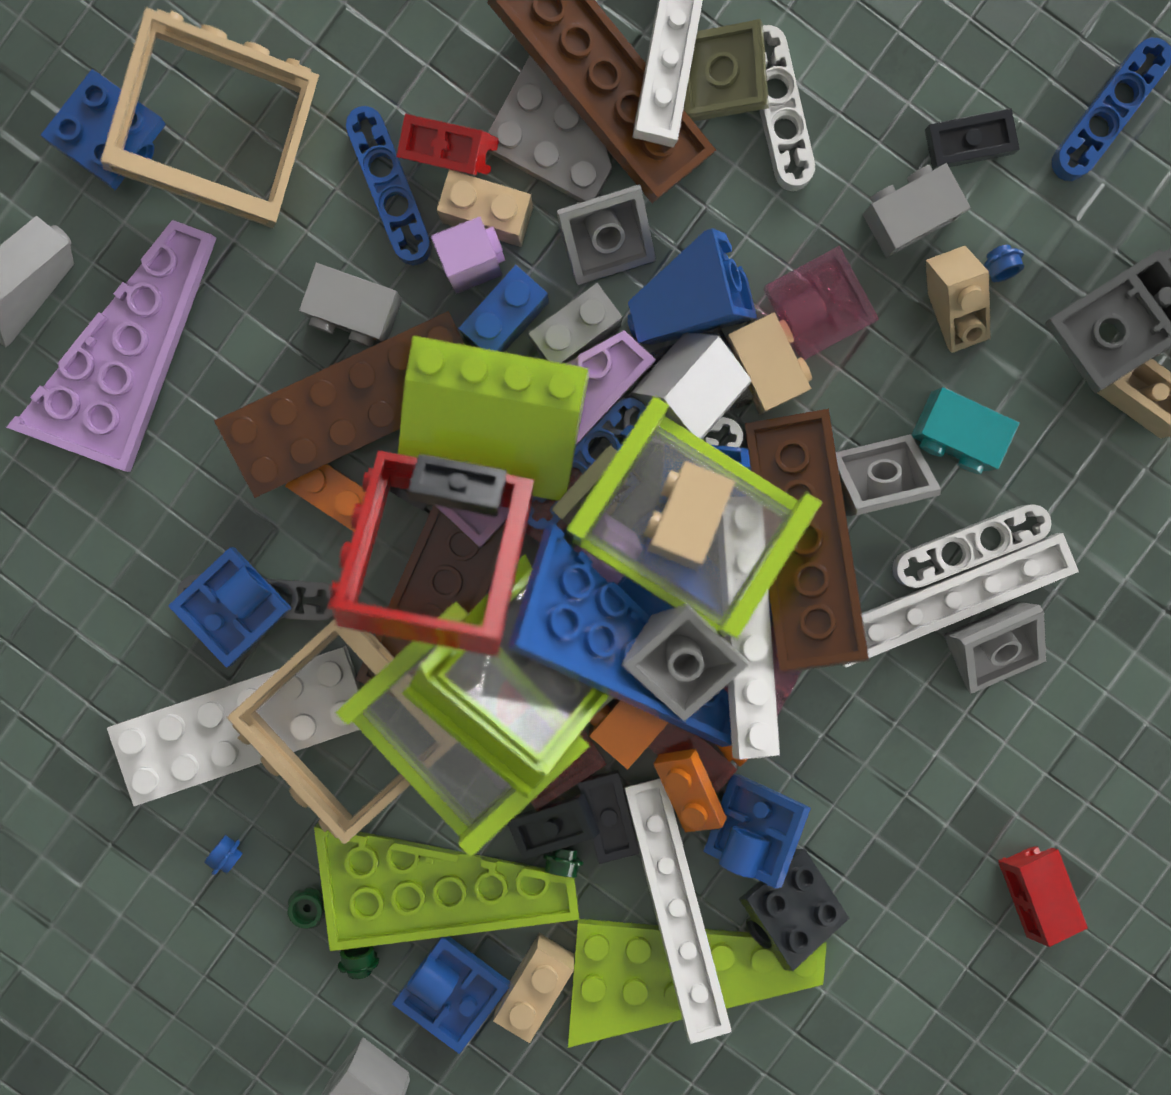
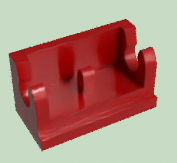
M405 114L396 157L476 176L477 173L487 175L491 171V166L485 162L488 150H497L499 138L483 130Z
M1035 846L1008 858L998 860L1027 938L1051 947L1088 929L1059 849L1050 848L1040 852L1039 847Z

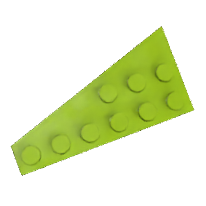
M319 823L314 826L330 951L579 920L575 877L558 876L544 871L545 868L476 854L470 858L465 852L360 831L344 845L329 830L324 832Z
M588 919L578 920L568 1048L682 1020L658 925ZM705 929L726 1009L823 985L826 941L794 971H788L783 969L774 953L760 946L749 932Z

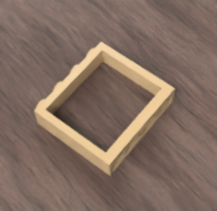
M146 7L102 155L101 163L103 169L274 228L319 75L311 72L310 68L300 65L299 60L288 58L285 62L270 56L268 49L256 43L245 42L244 45L231 41L227 39V34L218 28L209 25H202L201 28L183 22L184 18L172 10L170 13L159 9L155 11ZM156 38L299 92L268 201L124 150Z
M334 619L228 715L227 719L240 734L237 738L246 745L252 744L262 755L260 760L263 766L272 775H280L291 787L289 791L294 800L302 807L307 808L309 806L320 818L318 822L323 831L329 830L335 838L338 837L345 845L411 784L399 773L352 816L256 712L338 636L350 646L375 675L394 659L372 633L337 627ZM407 673L390 691L436 740L418 756L419 760L429 768L458 741L402 695L413 679Z

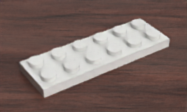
M347 646L316 656L256 711L293 752L360 730L353 722L347 726L335 713L361 689L359 681L355 680L357 675ZM279 669L107 727L133 806L262 763L260 760L262 755L252 744L246 745L237 738L240 734L232 727L233 724L227 719V716Z

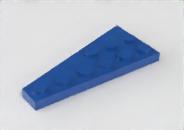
M553 523L545 527L508 648L721 747L731 746L728 692L722 688L686 721H683L623 666V660L650 616L615 582L609 583L591 566L593 561L583 551L577 552L562 538L565 533Z

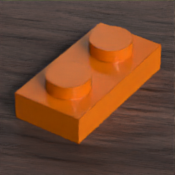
M328 463L285 485L286 488L353 532L355 531L351 528L353 510L356 503L363 504L366 492L362 490L361 485Z
M689 749L659 754L653 764L684 832L722 828L727 817L697 750Z

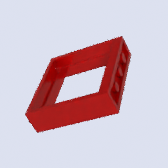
M378 450L373 468H369L368 472L364 473L362 490L366 494L363 504L356 503L353 510L351 528L355 531L352 541L345 542L341 550L340 568L343 569L340 582L334 581L330 588L331 598L328 608L333 609L336 626L498 657L532 506L534 479L507 475L500 507L509 508L485 617L482 627L358 604L390 487L409 489L417 462L416 457Z

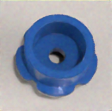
M1002 245L987 254V261L984 263V267L989 271L992 282H1001L1012 278L1024 269L1021 259L1024 255L1022 250L1011 248V245Z
M225 835L205 859L204 863L213 869L212 875L217 874L220 869L227 874L243 853L237 849L240 844L238 839L235 842Z

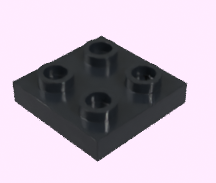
M805 849L795 850L781 888H773L759 881L739 898L750 916L746 919V927L751 936L760 946L771 950L783 969L788 971H794L850 919Z

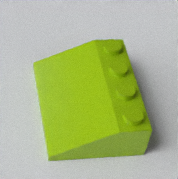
M413 336L405 377L398 454L418 458L419 454L506 470L507 475L534 479V497L559 501L566 494L569 487L589 381V369Z

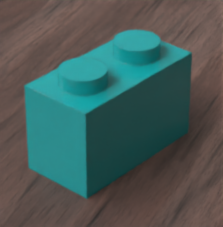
M942 387L930 393L911 435L914 439L921 441L919 447L922 450L939 457H943L944 453L959 459L957 463L959 467L975 474H981L982 471L999 469L1020 423Z

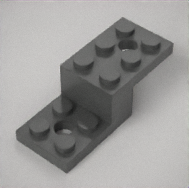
M1171 248L1165 252H1162L1161 249L1157 250L1051 317L1045 323L1094 394H1097L1150 359H1155L1171 348ZM1109 323L1118 329L1120 334L1118 343L1111 344L1102 340L1099 335L1100 324Z

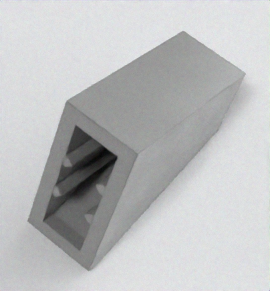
M35 216L0 245V343L5 347L14 341L74 265L70 238L61 228L56 225L50 227L38 216Z

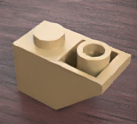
M966 246L927 259L928 295L950 352L953 353L989 340V271Z

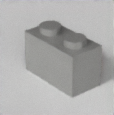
M947 163L932 170L930 165H926L907 177L909 184L898 190H895L894 186L890 185L870 198L872 204L862 215L886 258L957 220L971 208Z
M316 263L299 311L310 319L309 326L330 334H333L334 329L338 328L350 333L349 340L366 347H372L374 341L380 343L389 338L402 298L393 289Z
M596 283L528 333L530 342L544 360L565 364L577 358L579 354L589 350L619 328L623 317L599 284Z

